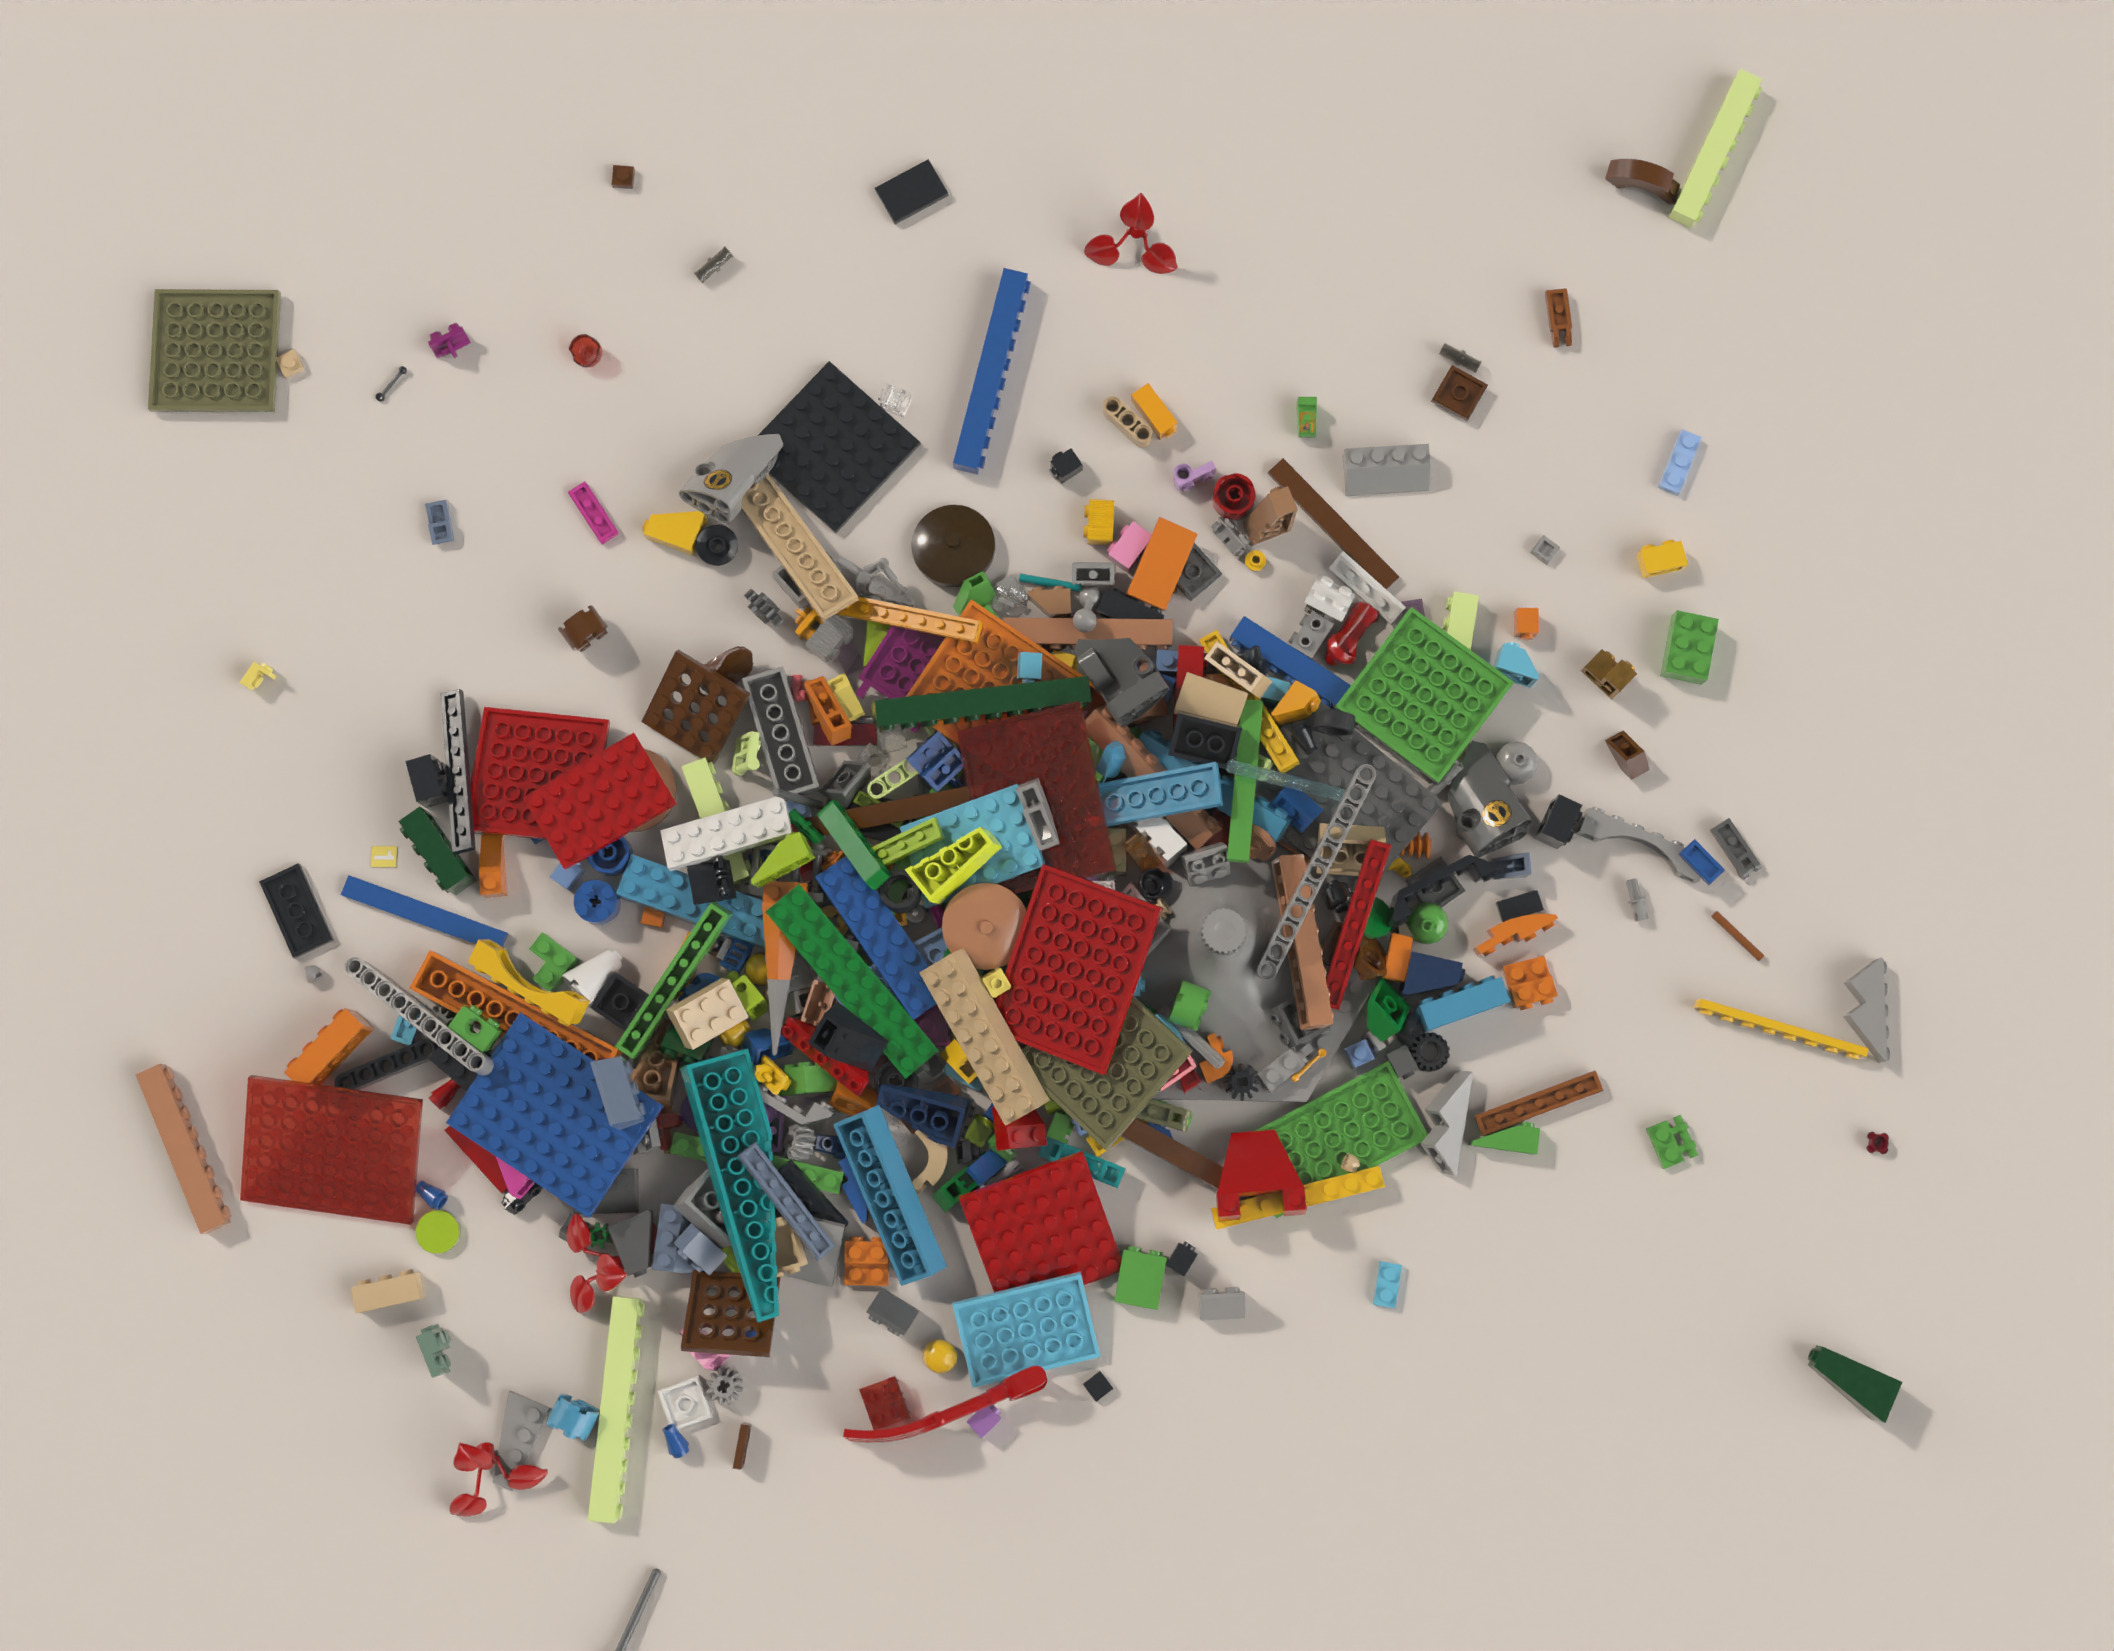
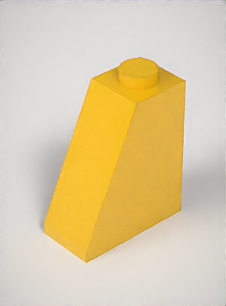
M700 511L651 514L649 520H645L642 531L648 540L693 556L696 550L697 538L704 530L708 516Z

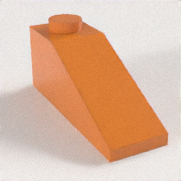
M824 676L804 683L805 690L820 726L831 746L850 739L852 725Z
M481 834L479 882L480 895L485 898L507 896L503 835Z

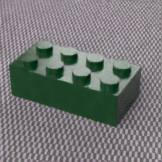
M419 806L398 821L402 826L400 828L401 833L406 839L409 838L414 843L411 847L418 856L421 855L426 862L423 864L426 869L437 876L438 879L435 881L442 891L445 890L447 893L450 892L458 895L477 881L461 856L452 852L451 842L430 812Z

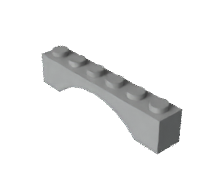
M1592 807L1585 810L1576 832L1577 835L1594 842L1619 838L1642 843L1658 853L1670 866L1675 876L1694 884L1700 881L1701 877L1678 855L1685 848L1683 843L1676 840L1670 842L1657 832H1646L1641 825L1632 823V825L1627 824L1619 816H1608L1600 808Z

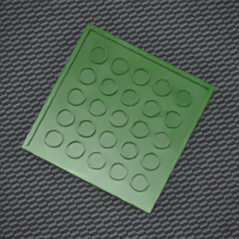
M1410 607L1337 703L1335 709L1353 714L1355 716V723L1438 784L1514 682L1413 607Z

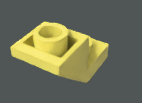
M845 673L827 681L850 722L865 715Z

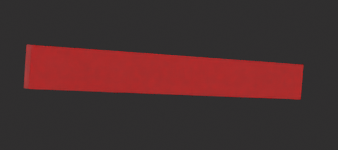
M1371 838L1326 975V984L1330 991V1006L1336 1010L1340 1009L1392 846L1391 844Z

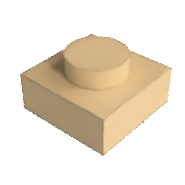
M294 349L276 357V361L285 378L305 370Z

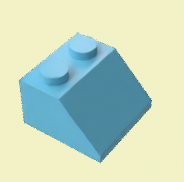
M1514 642L1504 643L1498 650L1493 667L1514 683L1531 688L1538 680L1539 674L1526 650L1520 648V645Z

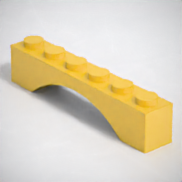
M479 939L468 960V963L474 966V970L491 976V980L495 983L504 984L508 987L507 990L509 992L525 997L524 1000L527 1003L538 1005L541 1007L542 1012L559 1018L558 1021L563 1025L580 1024L590 1003V1000L574 990L551 992L532 985L515 969L507 950L490 939Z

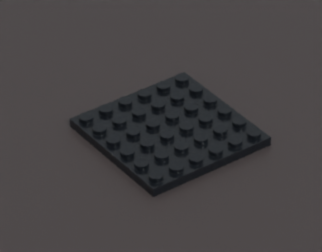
M830 361L757 435H780L783 447L778 452L776 463L768 474L835 534L921 445L917 438Z

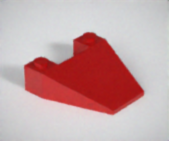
M1275 1129L1231 1133L1216 1195L1218 1222L1240 1220L1239 1196L1281 1193L1284 1216L1305 1215L1307 1211L1305 1188Z

